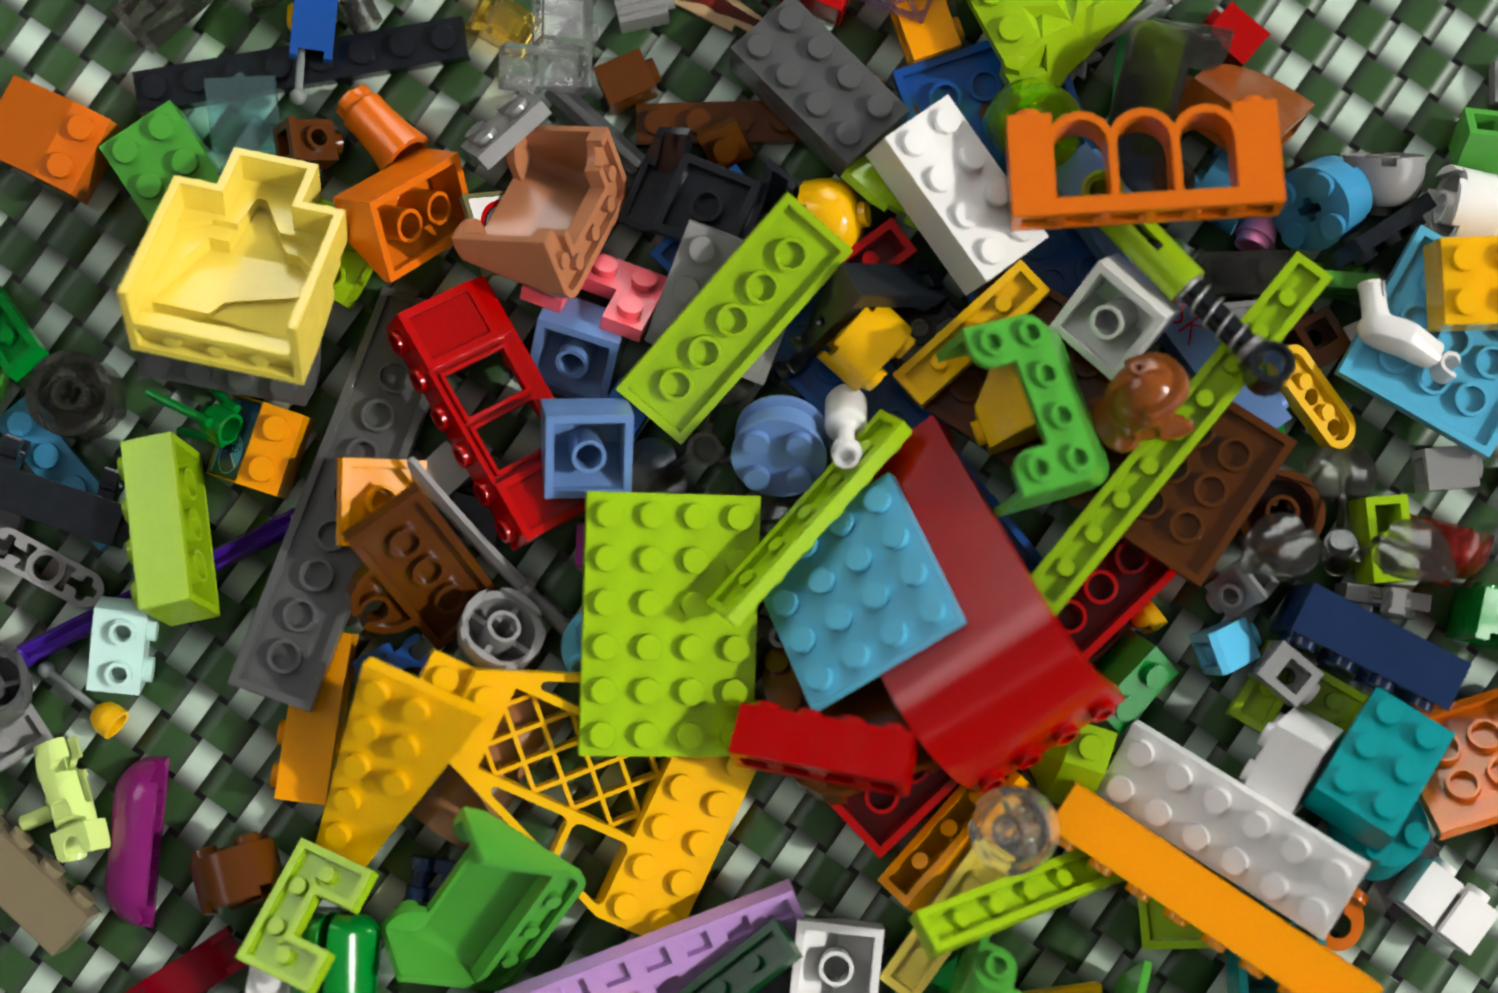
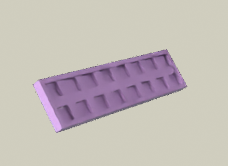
M787 879L495 993H677L774 918L783 922L795 942L797 919H805L790 879Z

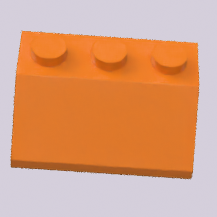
M422 147L333 197L335 208L345 210L349 244L384 282L392 283L453 245L451 238L456 228L465 219L459 196L469 193L459 152Z

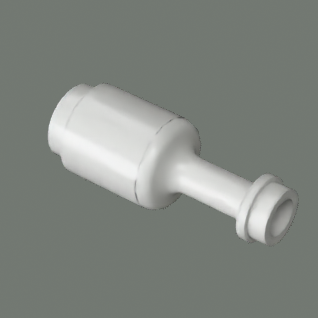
M846 384L838 385L828 393L825 399L824 414L825 431L830 439L835 441L831 446V457L834 463L843 469H849L858 464L862 455V448L859 442L855 440V436L864 430L868 423L866 396L861 390L855 392Z

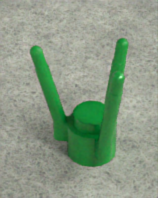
M149 388L144 391L146 397L197 421L201 430L179 426L176 431L180 435L211 442L220 448H224L226 445L237 440L242 432L243 418L238 414L241 406L231 401L220 390L207 388L220 404H208L200 412Z

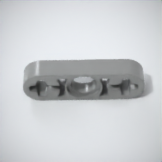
M7 527L0 528V539L7 541L11 535L16 538L14 545L22 551L28 553L30 545L37 547V550L28 557L24 571L17 568L23 560L11 554L5 556L4 559L0 558L1 567L80 608L94 607L99 598L105 596V582L96 572L18 530ZM43 556H52L59 564L58 574L48 581L40 580L34 573L35 562ZM69 565L76 568V571L70 575L71 577L81 582H85L88 577L94 580L92 587L97 592L93 598L85 596L82 601L76 598L78 590L66 583L63 592L56 589V586L66 577Z

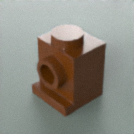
M287 117L272 129L276 156L319 164V170H326L339 160L338 156L343 152V136L340 131H334L332 119H296V117Z
M1328 305L1316 312L1310 306L1286 335L1290 345L1296 344L1306 349L1319 369L1344 355L1351 344V341ZM1307 333H1312L1316 337L1317 343L1315 346Z

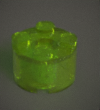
M1037 77L1022 78L1006 85L994 97L986 111L987 131L993 146L1000 154L1006 157L1004 137L1006 115H1014L1015 112L1023 109H1036L1040 113H1051L1053 124L1064 114L1081 111L1074 97L1066 90ZM1079 136L1065 138L1055 146V168L1066 162L1073 155L1080 142L1078 141Z

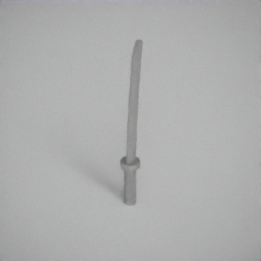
M410 457L407 460V466L413 480L485 560L516 591L527 595L539 607L542 614L541 617L552 628H555L556 632L563 636L567 625L570 623L569 619L542 596L535 588L537 583L530 576L525 578L491 544L441 489L415 457Z

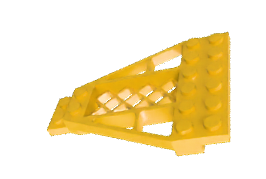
M432 648L418 678L490 710V713L479 724L449 764L509 826L535 842L537 841L491 794L492 788H501L562 815L563 821L549 851L559 856L571 829L577 824H583L621 841V845L595 900L590 898L584 890L578 896L596 917L640 936L688 918L757 770L736 767L731 757H662L658 766L655 757H647L652 771L630 779L623 760L630 756H607L594 762L591 761L590 756H583L586 765L563 773L556 753L578 745V721L576 716H579V704L541 688V685L546 681L580 683V672L472 666ZM516 688L523 691V693L513 696ZM530 698L537 720L514 728L507 707ZM537 698L563 710L543 717ZM504 715L509 730L493 736ZM569 716L576 737L553 745L546 724ZM540 727L548 748L524 757L517 736ZM512 738L519 759L495 768L488 747ZM484 755L487 760L489 769L480 766L481 760ZM551 756L557 776L534 785L527 764ZM617 762L624 782L601 790L595 770ZM522 767L528 786L501 774ZM589 773L596 793L573 802L566 781ZM650 781L639 804L633 787ZM560 784L567 804L541 793V791ZM627 790L634 810L611 818L605 798ZM599 801L605 820L584 812L580 808ZM632 820L628 830L618 826Z

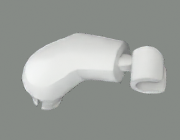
M1369 279L1357 285L1362 319L1356 325L1359 337L1366 345L1401 358L1421 368H1429L1431 378L1439 384H1447L1456 377V373L1449 369L1452 370L1460 365V356L1452 351L1442 355L1444 344L1418 324L1391 315L1388 309L1386 283L1384 280Z

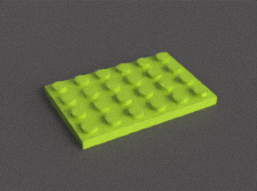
M585 491L577 751L579 756L730 757L728 749L740 703L754 704L757 607L753 614L736 628L717 614L706 602L760 543L761 496Z

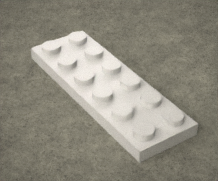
M1140 720L1132 724L1096 791L1097 795L1323 941L1371 865L1367 860Z

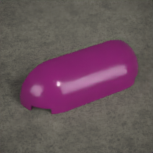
M150 756L133 763L119 778L113 795L110 826L112 845L108 849L105 893L114 913L123 921L138 927L154 928L170 756Z

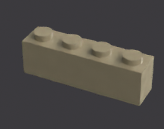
M0 807V907L51 956H55L66 951L102 911L95 905L96 899L89 890L81 885L75 886L63 875L65 869L56 859L49 855L43 856L33 846L34 839L27 831L22 830L19 826L13 827L2 817L4 811Z

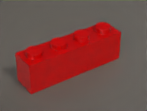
M758 700L755 702V705L740 703L728 753L736 767L908 797L919 745L915 733L910 731L907 726L899 723L886 722L883 726L866 724L864 719L853 715H841L840 719L825 717L821 712L811 708H798L797 712L783 710L779 705L769 701Z

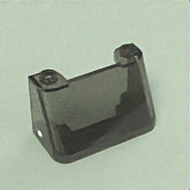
M1146 18L1138 21L1132 27L1128 36L1107 121L1109 126L1111 127L1116 118L1127 110L1139 107L1156 109L1166 114L1174 123L1188 68L1212 70L1219 67L1229 53L1234 30L1160 18ZM1141 132L1127 134L1118 140L1119 176L1124 184L1135 192L1168 191L1165 153L1160 142L1155 137ZM1182 159L1184 190L1194 189L1195 173L1193 167L1186 160Z

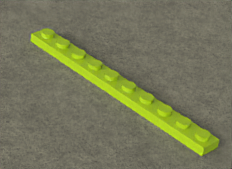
M1297 251L1240 321L1243 324L1249 322L1247 328L1254 335H1261L1265 340L1282 342L1331 282L1333 276ZM1224 342L1220 344L1192 378L1188 397L1175 412L1176 415H1184L1186 419L1193 420L1194 431L1175 440L1162 441L1159 437L1141 440L1138 447L1132 451L1031 574L1055 616L1068 603L1245 387L1243 371L1238 367L1239 363L1235 361L1234 354H1228V346ZM1264 362L1258 364L1259 368L1264 364Z

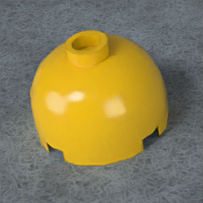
M817 178L804 180L800 185L798 201L803 205L806 204V208L845 243L852 247L864 238L865 227H870L872 222L870 206L867 201L861 202L857 191L847 182L835 178Z

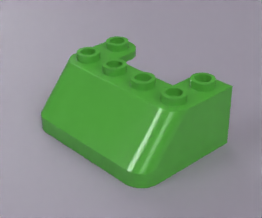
M1028 314L1018 315L963 328L936 353L938 362L968 355L976 365L985 369H994L1014 364L1043 441V446L1025 450L1014 460L1012 475L1018 492L993 509L995 517L1090 492L1108 479L1110 473L1109 461L1095 429L1093 419L1063 340L1053 328L1035 316Z

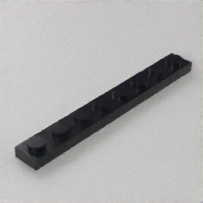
M462 16L335 37L332 64L323 63L324 52L306 49L303 89L471 61L464 19ZM290 45L135 71L132 73L138 111L144 117L168 100H171L180 110L291 92L295 88L296 59L289 58Z

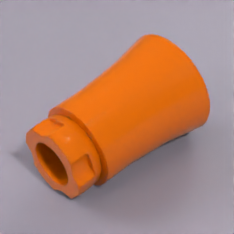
M360 84L356 88L349 90L338 102L336 113L345 121V126L363 145L380 171L422 147L427 148L429 145L427 136L404 120L379 94H374L365 84Z

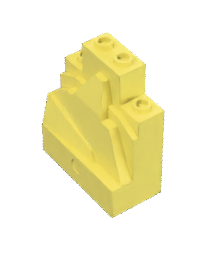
M234 147L217 184L201 179L174 175L117 291L131 350L304 385L319 349L335 299L333 283L341 266L340 258L348 241L345 210L327 205H318L322 195L319 164Z

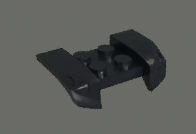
M659 127L633 182L617 222L653 237H656L657 234L680 243L688 221L692 219L745 240L787 191L798 200L799 187L797 181L771 159H768L761 182L690 154L693 148L691 128Z

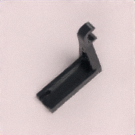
M841 263L832 275L802 336L790 339L796 349V353L791 359L784 362L779 360L773 363V366L780 378L785 380L801 375L806 371L820 350L861 312L860 308L862 307L942 308L951 295L947 290H943L945 286L937 274H933L934 270L931 265Z

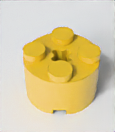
M865 307L826 344L832 349L829 354L826 351H820L817 358L855 392L860 388L863 391L868 390L870 392L887 374L882 367L890 358L892 360L894 358L900 359L913 346L916 340L910 335L913 328L890 307Z

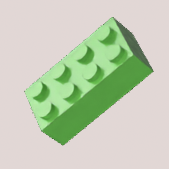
M168 100L98 146L149 224H151L174 175L201 179L217 184L223 172L185 114L171 100Z

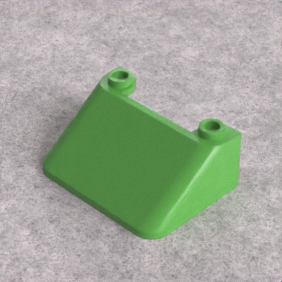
M462 807L455 817L452 826L456 837L460 841L470 843V845L427 906H420L415 900L400 902L385 918L380 926V930L397 981L498 991L512 985L518 979L585 888L586 881L580 869L489 812Z

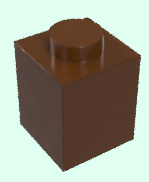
M640 48L593 68L596 81L612 117L636 107V104H643L658 97L656 83L661 82L660 74L653 59L645 60Z

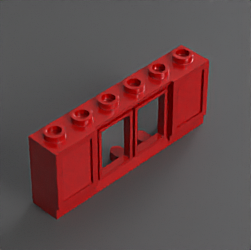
M481 275L396 314L386 328L389 345L396 355L402 356L409 368V378L415 390L420 394L423 393L431 406L430 414L434 424L439 430L445 431L453 445L452 454L461 468L467 469L474 482L473 490L477 499L482 505L488 506L496 520L495 529L501 540L506 544L509 543L512 550L516 551L584 514L585 498L544 499L541 449L498 470L476 431L526 404L532 406L541 422V399H555L486 278ZM500 351L504 365L512 371L522 391L468 417L446 377Z

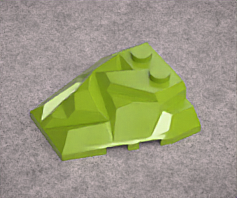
M966 0L1001 63L999 76L1018 110L1057 91L1066 81V77L1081 62L1084 63L1090 57L1094 48L1108 34L1111 35L1144 1Z

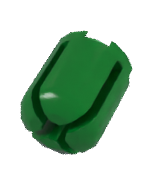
M338 910L314 912L300 938L336 956L316 993H378L382 946L379 922L361 912L358 915L352 912L346 914L345 911ZM290 985L289 993H305Z

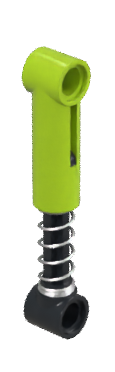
M1104 169L1095 170L1086 176L1082 183L1080 196L1096 193L1106 194ZM1119 176L1120 193H1127L1124 182ZM1158 223L1098 226L1171 302L1178 300L1179 303H1186L1191 308V316H1198L1203 321V328H1210L1216 334L1215 340L1223 341L1228 346V354H1234L1235 361H1238V367L1243 371V381L1248 390L1255 395L1263 397L1274 396L1281 392L1295 368V357L1290 348L1282 342L1265 340L1261 335H1254L1247 328L1249 322L1243 324L1234 315L1236 310L1230 311L1222 303L1223 297L1218 298L1209 289L1211 284L1206 286L1202 282L1205 271ZM1261 362L1272 363L1278 369L1279 374L1276 376L1266 375L1260 370L1258 364Z

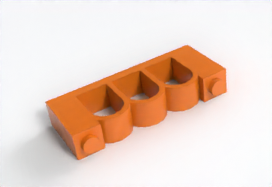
M1258 95L1244 96L1231 102L1228 110L1219 105L1203 103L1189 107L1178 116L1175 123L1166 114L1156 109L1139 107L1127 110L1116 118L1111 127L1103 118L1094 113L1083 111L1064 114L1053 124L1051 113H1040L1036 109H1023L1015 112L1014 115H1006L1004 137L1011 231L1278 216L1286 203L1277 99L1263 100V97ZM1200 128L1211 130L1220 136L1225 143L1228 154L1230 187L1184 190L1180 137L1183 134ZM1141 132L1155 137L1160 142L1165 153L1168 191L1120 193L1117 154L1118 140L1127 134ZM1072 136H1081L1095 142L1100 148L1103 157L1105 195L1057 197L1054 148L1060 141Z

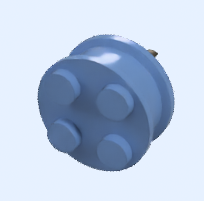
M790 393L770 395L753 401L741 412L736 423L735 439L731 450V462L737 476L744 482L747 488L769 496L789 497L806 492L826 468V451L829 445V436L825 431L824 417L812 404L794 397Z

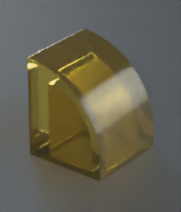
M479 0L465 29L498 49L523 57L541 20L513 0Z

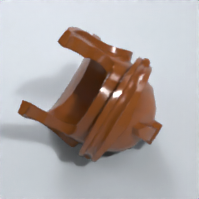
M1158 352L1145 353L1127 359L1124 362V367L1109 383L1105 397L1095 404L1093 410L1094 426L1103 443L1116 452L1126 453L1138 447L1140 440L1157 437L1162 441L1175 440L1193 432V420L1186 419L1184 415L1175 414L1177 409L1186 401L1190 390V382L1184 368L1174 358Z

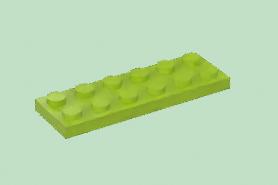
M787 191L618 383L616 390L681 445L834 274L839 265L850 256L853 249Z

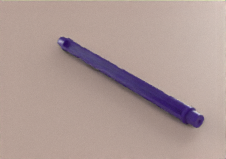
M293 507L287 512L257 526L255 529L213 548L215 572L217 573L257 553V551L283 540L295 508ZM131 590L116 598L132 599ZM94 608L26 642L18 644L12 652L15 654L16 652L19 653L27 667H30L36 662L68 647V645L90 636Z

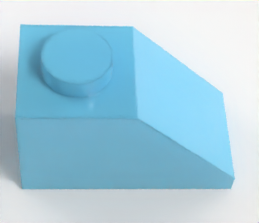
M1234 617L1231 620L1223 621L1188 635L1204 675L1224 676L1261 657L1257 648L1262 644L1259 632L1252 622H1247L1246 617Z

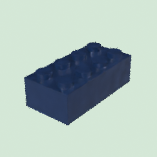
M1317 583L1291 585L1269 628L1270 631L1280 635L1278 640H1284L1299 653L1305 650L1318 655L1316 662L1325 668L1338 673L1341 670L1356 675L1354 682L1371 691L1379 686L1388 693L1394 694L1396 698L1412 708L1428 714L1431 713L1432 709L1449 711L1472 665L1470 662Z

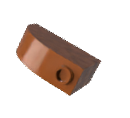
M1214 64L1205 68L1195 77L1189 74L1182 81L1174 94L1179 101L1171 113L1178 117L1189 107L1203 103L1219 105L1228 110L1231 102L1249 95L1261 96L1263 100L1277 99L1282 148L1293 138L1315 104L1281 82L1257 71L1231 64ZM1195 129L1227 151L1224 141L1218 134L1208 129Z

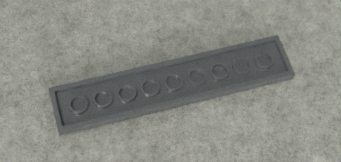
M383 285L227 684L313 713L351 614L347 604L348 583L353 573L364 563L350 546H336L337 458L408 460L411 457L430 405L424 394L418 393L413 387L409 378V368L402 356L396 355L391 349L387 339L388 331L386 328L396 314L426 299Z

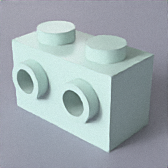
M101 596L94 606L86 690L139 696L145 683H152L156 658L148 656L150 641H157L160 621L139 611L132 599Z

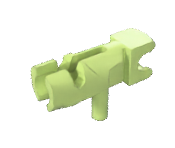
M63 736L36 745L33 748L36 774L46 797V805L19 817L21 829L29 831L53 821L56 832L51 833L50 837L56 858L61 863L84 859L87 856V852L111 848L112 840L105 817H97L88 782L87 769L76 767L78 759L83 756L78 737L72 736L65 740Z

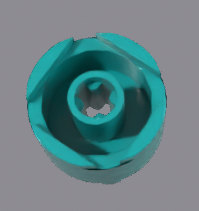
M1418 801L1414 804L1395 838L1379 854L1331 823L1327 829V836L1371 863L1364 874V879L1371 881L1389 879L1398 874L1422 853L1430 841L1428 820Z

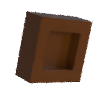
M735 115L697 132V139L707 158L712 163L729 168L735 163L738 164L754 156L753 148Z

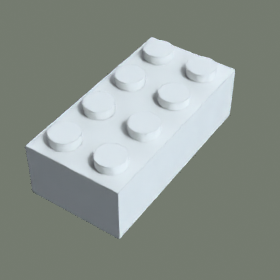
M946 95L890 133L866 154L868 160L965 296L988 282L1049 237L1045 230L1011 231L1007 177L949 95Z

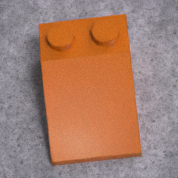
M13 75L0 99V162L88 205L109 166V162L98 146L123 131V129L111 119L71 99Z

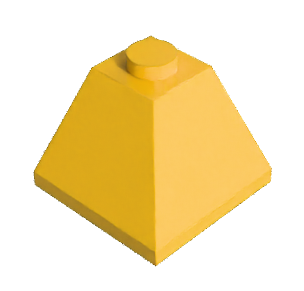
M1014 364L990 369L975 405L976 420L970 422V426L978 447L986 444L991 456L1038 439L1039 431Z

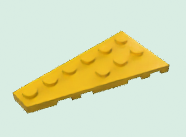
M373 657L367 659L362 664L315 844L367 867L380 848L470 738L471 734L490 713V710Z

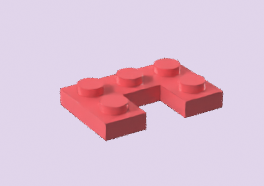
M600 252L581 289L611 300L602 315L600 329L640 343L650 324L667 276ZM522 285L520 299L557 313L561 312L568 300L567 298H555L525 285Z

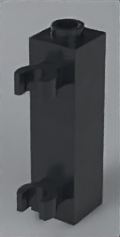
M6 433L0 449L1 510L112 547L123 548L125 541L127 542L131 538L129 523L126 522L123 516L122 504L118 503L119 496L125 488V482L120 478L118 470L105 466L99 481L98 492L94 495L20 470L21 464L30 450L31 442Z

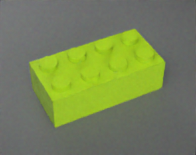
M171 431L121 441L122 457H119L117 460V468L120 478L125 482L126 498L122 499V512L130 528L131 539L127 540L126 551L130 563L134 565L135 581L131 584V596L135 606L138 607L139 611L169 626L220 617L202 454Z

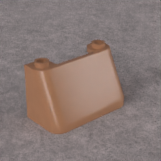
M538 125L504 156V161L509 167L513 179L486 226L484 227L481 221L476 218L464 219L456 228L451 239L458 255L468 263L555 298L572 299L581 290L619 217L628 196V181L609 127Z

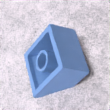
M572 298L567 300L560 313L546 308L542 309L537 318L530 356L552 393L568 398H607L611 393L627 338L600 329L601 318L606 307L578 298Z
M626 398L541 399L540 443L544 499L585 498V491L632 492L634 414Z

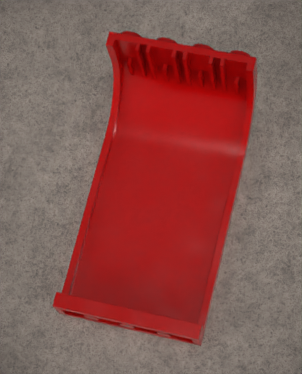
M931 415L911 429L913 432L903 442L900 450L885 462L869 484L888 472L896 477L968 623L880 676L905 721L940 767L959 784L978 793H989L1001 787L1006 782L1005 777L1017 769L1024 770L1036 765L1042 759V753L1053 746H1063L1075 740L1079 736L1078 730L1089 723H1098L1111 717L1117 711L1116 706L1124 702L1125 698L1116 684L1101 675L1090 664L1066 633L954 447L953 443L956 440L949 428L935 416Z

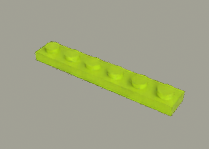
M880 409L867 423L866 428L855 436V440L859 442L862 448V455L858 464L852 468L843 469L838 467L833 461L706 603L736 628L746 618L751 616L762 599L774 586L784 579L786 573L797 560L813 547L816 539L832 521L841 516L850 501L862 488L872 481L873 476L885 462L900 450L903 442L913 432L905 421Z
M1076 849L1072 853L1068 852L920 909L908 919L929 959H932L1123 882L1125 879L1114 872L1110 878L1101 874L1087 863L1091 856L1080 849Z

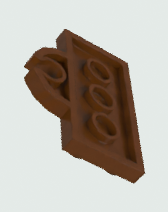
M416 482L342 532L345 541L364 562L353 573L347 586V604L352 616L355 617L361 614L364 607L371 601H383L379 609L363 613L358 618L362 628L369 632L383 635L399 633L417 625L433 646L440 650L457 638L458 621L468 601L477 593L488 589L486 592L492 590L500 591Z

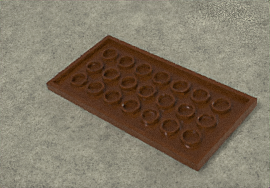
M1011 264L1003 271H1001L999 274H997L995 277L986 282L982 286L978 294L975 296L973 301H975L983 292H985L1012 266H1014V264ZM1046 285L1050 289V294L1028 315L1035 316L1050 326L1069 299ZM1063 340L1093 419L1095 404L1105 397L1106 389L1111 380ZM1149 349L1146 353H1155V352H1153L1152 350ZM975 363L971 364L924 408H921L909 394L907 400L928 414L935 416L939 421L977 445L970 422L976 420L975 405L990 369L979 367ZM1186 372L1190 382L1193 376ZM1232 401L1122 535L1121 539L1199 589L1297 441ZM1039 433L1038 439L993 454V456L1012 467L1014 460L1022 452L1043 446L1044 444ZM1101 440L1110 465L1108 479L1090 492L1061 500L1082 513L1132 451L1126 453L1116 452ZM986 444L980 446L982 449L988 452Z

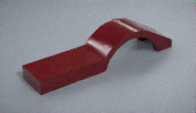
M228 925L123 993H204L248 964L235 958L240 948L231 935L235 931L231 925Z

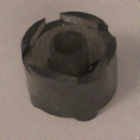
M66 350L45 357L32 371L34 374L29 386L27 385L26 405L34 421L46 430L69 439L90 441L101 438L111 432L127 414V394L121 376L106 362L85 353ZM77 389L81 390V395L79 396L76 391ZM78 397L79 401L76 404L73 403L72 400Z

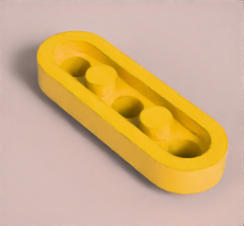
M1296 344L1286 345L1294 354L1295 368L1281 393L1319 446L1326 449H1342L1347 447L1355 436L1356 423L1354 416L1306 349ZM1267 362L1268 375H1278L1279 372L1276 366Z

